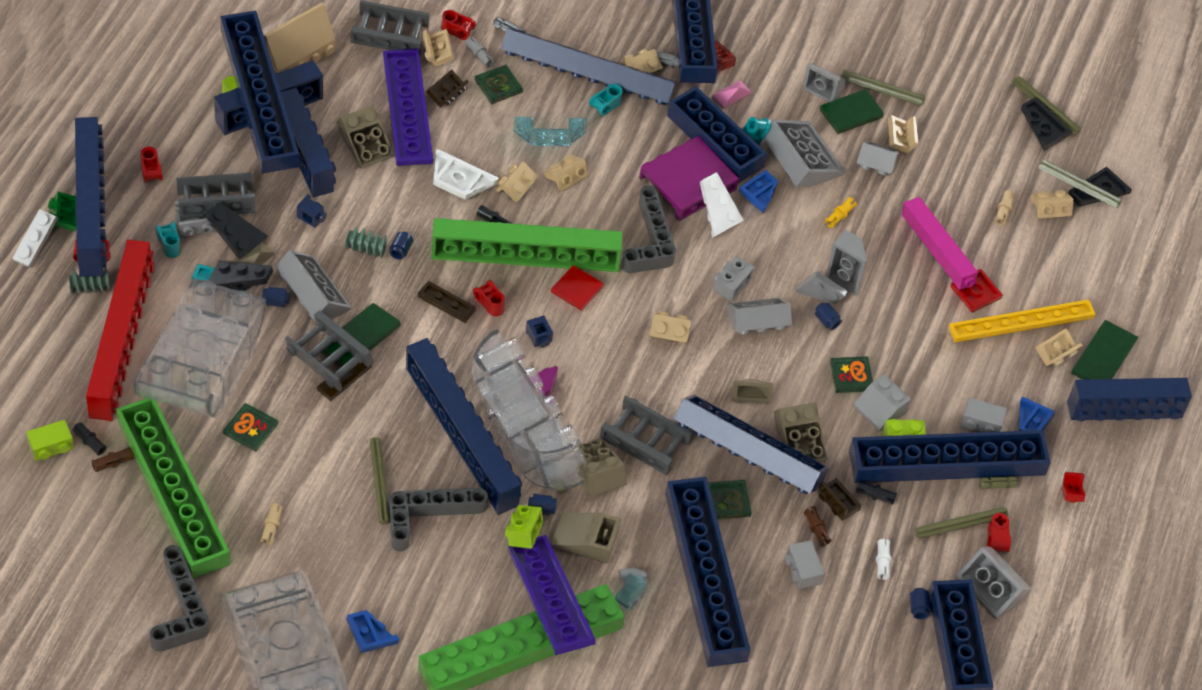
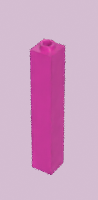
M917 197L904 202L901 215L958 289L961 290L973 286L976 283L978 271L922 199Z

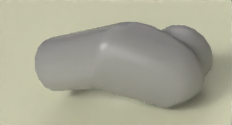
M637 568L619 570L620 580L637 578L639 585L648 583V574L645 571Z

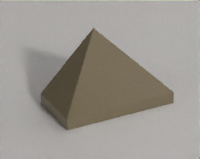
M261 242L236 262L262 265L274 256L275 252Z
M756 379L734 381L732 400L771 403L773 383Z

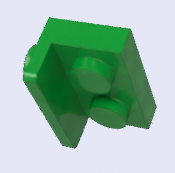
M58 191L54 198H50L48 203L50 214L58 218L51 231L53 232L56 227L75 231L76 196Z

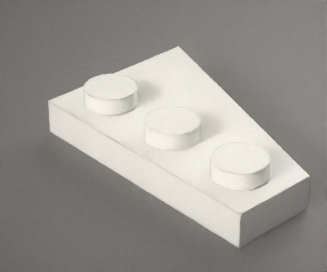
M717 172L700 181L704 203L708 210V222L711 223L712 238L744 221Z

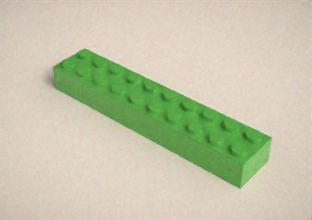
M434 218L431 259L570 269L574 265L581 270L619 272L622 232Z
M154 396L117 408L118 425L133 451L134 458L176 546L182 550L192 578L194 579L231 565L230 551Z
M607 584L575 595L595 639L623 628L625 616ZM534 611L419 655L418 669L429 690H467L554 656L555 653L537 613Z

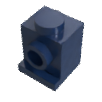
M308 194L297 205V218L314 228L319 223H323L327 217L324 207L320 203L311 200V196Z
M545 316L527 320L526 334L529 335L534 347H547L552 342L553 331Z

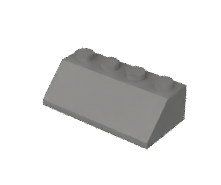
M289 250L276 265L280 276L290 285V290L298 296L299 302L309 311V316L313 320H315L314 314L319 310L330 319L350 311L351 306L313 255Z

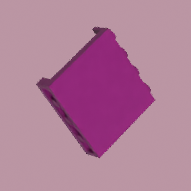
M699 136L687 140L684 144L674 147L671 151L659 155L650 162L644 163L641 166L639 176L640 179L646 177L676 209L675 217L678 221L706 207L700 181L717 172L730 194L737 190L739 180Z

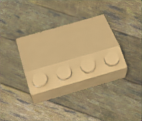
M323 2L264 34L275 74L312 60L317 63L319 60L335 52L336 39Z

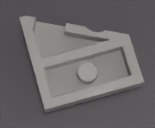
M818 271L800 283L796 288L797 293L834 304L844 298L847 290Z

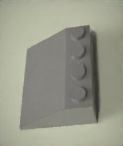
M771 121V129L764 137L765 143L770 147L775 158L779 160L784 171L788 173L794 185L797 187H811L846 173L810 121Z

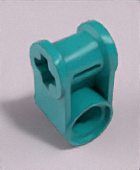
M610 84L599 93L593 95L589 100V105L597 109L599 115H607L610 111L620 106L622 102L621 86Z
M750 117L742 130L760 145L771 129V122L768 118L757 119L756 117Z
M172 221L170 224L163 226L155 225L156 235L165 256L175 258L180 255V238L175 222Z

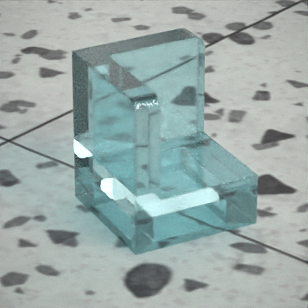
M629 573L625 578L624 587L615 596V600L631 610L645 594L646 583Z

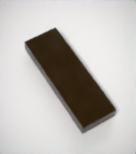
M427 281L418 292V298L464 323L476 311V307L430 281Z
M364 363L355 365L339 379L342 386L340 392L334 387H329L325 380L317 386V391L332 401L372 368V365L369 367Z

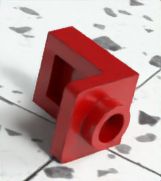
M1064 473L1061 489L1065 501L1072 503L1085 501L1083 473Z

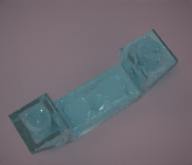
M514 117L513 129L516 134L532 146H569L586 133L587 118H569L568 129L533 128V117Z

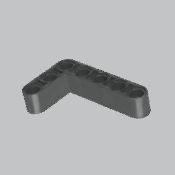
M644 186L640 191L639 206L652 245L629 248L624 251L622 269L627 273L668 268L673 265L676 248L658 193L654 187Z
M482 488L393 492L389 498L392 548L401 552L409 547V517L480 514L487 509V492Z
M169 545L164 549V565L184 617L152 627L150 630L151 647L158 652L202 639L210 631L208 615L182 550L176 545Z

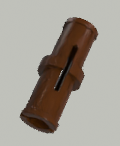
M130 447L115 453L109 452L107 456L92 460V466L95 472L109 467L115 468L120 463L133 460L134 454Z
M814 506L810 507L811 512L807 508L804 514L810 523L811 532L815 533L820 546H825L824 541L828 545L831 542V538L825 529L824 521L820 519Z

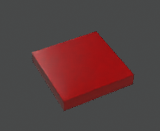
M572 265L551 288V293L582 311L603 288L604 283Z
M982 269L977 270V279L973 286L961 290L958 289L954 282L950 286L972 313L1002 299L1003 296Z

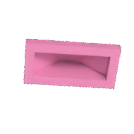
M739 80L716 92L712 97L722 108H725L751 94V91Z

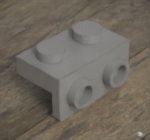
M179 214L176 215L180 237L216 232L206 217L180 218Z

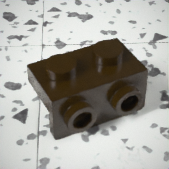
M451 69L431 86L426 93L441 108L445 103L447 106L456 99L454 97L456 94L460 96L466 91V85L470 81L467 79L463 82Z
M837 478L827 484L824 481L820 483L818 489L819 498L826 502L833 514L842 521L861 510L862 505Z

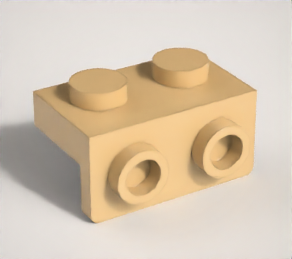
M446 29L433 35H429L426 30L423 31L424 38L422 43L426 49L425 57L428 62L431 61L434 67L454 60L449 33Z
M648 48L639 51V55L633 57V54L624 57V61L620 63L648 73H653L663 68L655 49L648 51Z
M891 116L888 119L890 147L908 154L918 145L916 117L912 116L905 121Z
M568 155L562 161L552 164L550 168L544 171L546 178L556 181L560 191H564L587 177L589 172L585 159Z
M524 161L518 165L514 163L507 170L509 174L507 176L504 175L498 181L499 186L496 188L497 192L504 190L515 202L521 199L538 178V175Z
M1056 190L1052 193L1040 191L1038 194H1031V201L1037 207V218L1072 216L1073 198L1066 191Z
M658 311V314H653L649 337L687 344L691 320H687V316L676 315L675 318L670 317L669 313Z
M1063 329L1035 346L1046 366L1051 364L1056 366L1065 361L1063 357L1066 355L1069 358L1078 353L1077 349L1082 344L1081 342L1075 344L1068 330Z

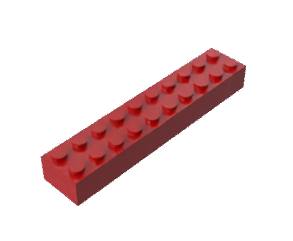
M130 239L126 241L86 393L88 416L91 419L113 421L116 409L119 408V402L117 401L123 394V386L121 385L122 382H126V366H130L131 363L130 350H134L135 347L134 334H138V319H142L143 315L142 303L145 304L147 299V292L145 291L146 288L150 287L151 283L149 275L154 272L155 263L152 262L154 251L150 248V242Z

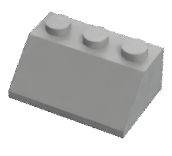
M844 230L833 243L826 272L827 278L856 296L859 293L867 263L861 238L857 237L854 233Z
M781 297L726 304L732 329L739 334L750 333V330L756 329L757 332L768 331V328L773 327L776 330L786 329V326L792 325L791 303Z
M982 547L956 575L960 580L972 579L975 596L996 618L1001 617L1018 605L1032 590L992 547Z

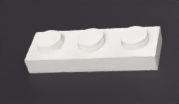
M39 209L12 259L31 268L58 218Z

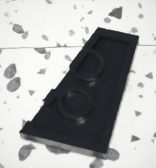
M1035 97L1022 104L1021 111L1043 150L1048 149L1070 135L1071 130Z
M1107 166L1086 179L1089 183L1117 197L1130 194L1132 191ZM1075 187L1068 191V194L1079 207L1100 202L1099 199Z
M220 202L204 214L238 259L268 237V235Z
M219 260L205 287L207 291H214V287L230 289L231 285L242 284L243 287L267 284L273 269L270 265Z

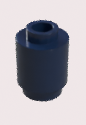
M403 231L396 234L390 246V255L393 258L401 260L407 256L414 241L408 232Z
M263 288L262 303L266 304V306L285 307L286 304H289L290 292H287V288Z
M822 302L815 308V316L826 328L834 330L842 323L841 316L829 302Z
M533 493V497H529L528 506L541 507L542 515L550 516V514H555L557 498Z
M915 588L909 594L911 613L915 619H926L931 612L930 593L924 588Z

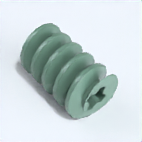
M355 227L353 231L349 230L347 234L345 248L349 249L352 247L353 251L359 248L360 253L366 250L367 255H371L373 252L374 257L380 255V258H382L387 246V237L384 235L380 239L379 233L372 237V231L365 235V229L358 233V227Z
M104 268L103 276L80 277L75 269L69 275L71 294H73L75 288L78 293H81L82 288H84L86 293H89L90 287H92L94 293L97 292L98 287L104 292L107 286L110 291L107 268Z

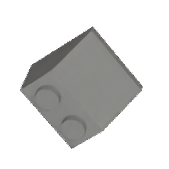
M808 63L802 89L827 102L836 100L843 92L846 79L816 64Z
M864 141L857 164H860L862 169L870 170L874 168L878 170L877 173L887 176L888 173L892 174L900 151Z
M884 374L867 387L853 406L880 432L884 428L886 420L898 419L907 413L911 399Z

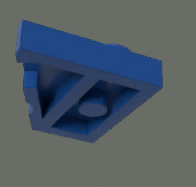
M764 170L740 186L739 192L764 213L778 185V180L767 170Z
M1021 397L1019 431H1044L1054 417L1055 411L1025 397Z
M367 610L347 615L346 621L361 653L398 644L399 637L396 634L393 636L385 630L386 626L377 621Z

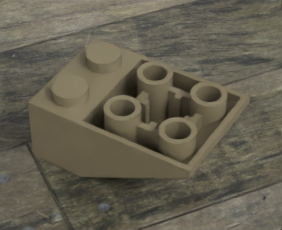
M374 105L341 116L338 119L337 125L343 140L360 168L394 157Z
M816 402L780 408L773 411L781 442L816 461L828 460Z
M594 439L589 443L575 445L572 448L566 449L583 488L590 496L627 485L625 464L603 439Z
M561 513L551 546L608 564L619 533L621 518L605 513Z

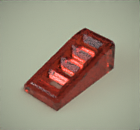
M715 40V49L719 50L716 52L718 70L723 71L735 66L736 57L718 40Z

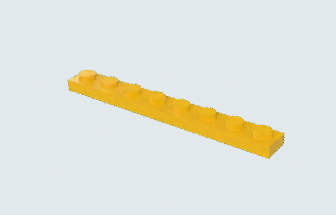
M1088 299L950 323L948 329L954 343L1094 319L1095 311Z

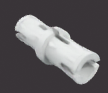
M880 539L877 541V578L881 579L882 575V579L886 580L890 578V563L892 561L890 541L887 539L885 544V539Z

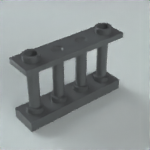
M360 0L359 15L363 16L360 26H352L350 43L386 50L419 49L420 56L422 39L418 37L421 27H429L430 13ZM370 17L380 18L377 30L366 28ZM387 20L397 22L394 34L384 32ZM404 23L415 25L411 37L401 35Z
M252 173L176 178L178 195H184V198L178 199L180 218L205 217L204 214L219 202L236 214L256 213L254 193L248 194V190H253ZM240 191V194L229 195V192ZM218 192H221V195H222V196H210V193H218ZM191 194H202L203 197L191 198Z
M319 310L314 314L315 326L298 341L294 342L288 336L285 338L286 349L292 356L296 355L324 378L329 387H334L340 392L342 386L339 379L358 363H364L369 367L374 361L370 350ZM324 331L328 334L311 351L306 352L302 348L319 332ZM332 342H338L341 345L322 363L314 358ZM350 352L353 354L354 357L334 374L327 369L344 353Z
M625 395L622 405L623 413L614 425L606 422L603 424L600 439L667 475L672 466L673 459L670 458L681 442L687 445L691 443L692 431L681 427L672 420L639 403L636 399ZM631 414L640 418L641 420L631 434H626L620 430ZM649 423L658 429L647 444H644L637 440V437ZM667 433L674 437L665 452L661 453L653 449L662 435Z

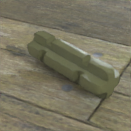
M1006 476L990 477V479L988 477H981L979 480V487L981 489H988V487L991 489L1006 488V486L1016 488L1018 484L1016 476H1008V478Z

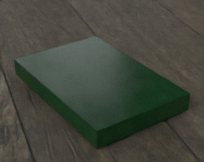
M866 89L820 105V111L837 134L878 120L884 116L883 111Z

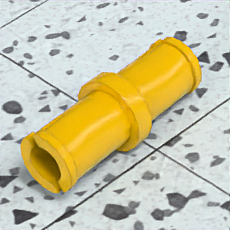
M848 197L844 203L837 206L834 212L825 219V224L830 221L827 226L833 228L857 206L856 201L850 204L854 199Z

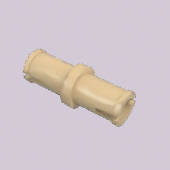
M1010 190L1004 191L1002 201L997 207L998 213L995 223L998 222L1000 226L1006 224L1008 214L1012 211L1011 205L1015 193H1012Z
M276 503L270 505L268 517L263 523L265 527L260 541L264 543L266 540V545L273 544L276 530L280 527L279 519L283 507L280 505L279 509H277L279 504Z

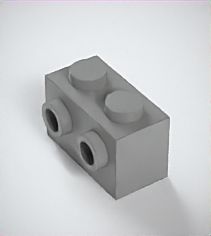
M735 256L732 261H728L725 264L721 273L718 272L714 277L713 291L732 302L752 279L754 267Z
M969 397L961 426L979 432H1000L1007 408Z
M812 540L789 545L787 554H785V561L791 567L793 582L797 583L799 589L822 585L825 574Z

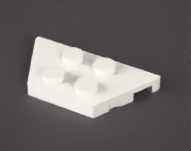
M439 149L436 150L433 185L466 200L498 184V177Z

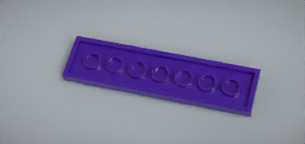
M419 49L383 51L396 166L433 164Z
M547 535L537 537L532 549L508 545L509 554L555 655L595 645L596 641Z

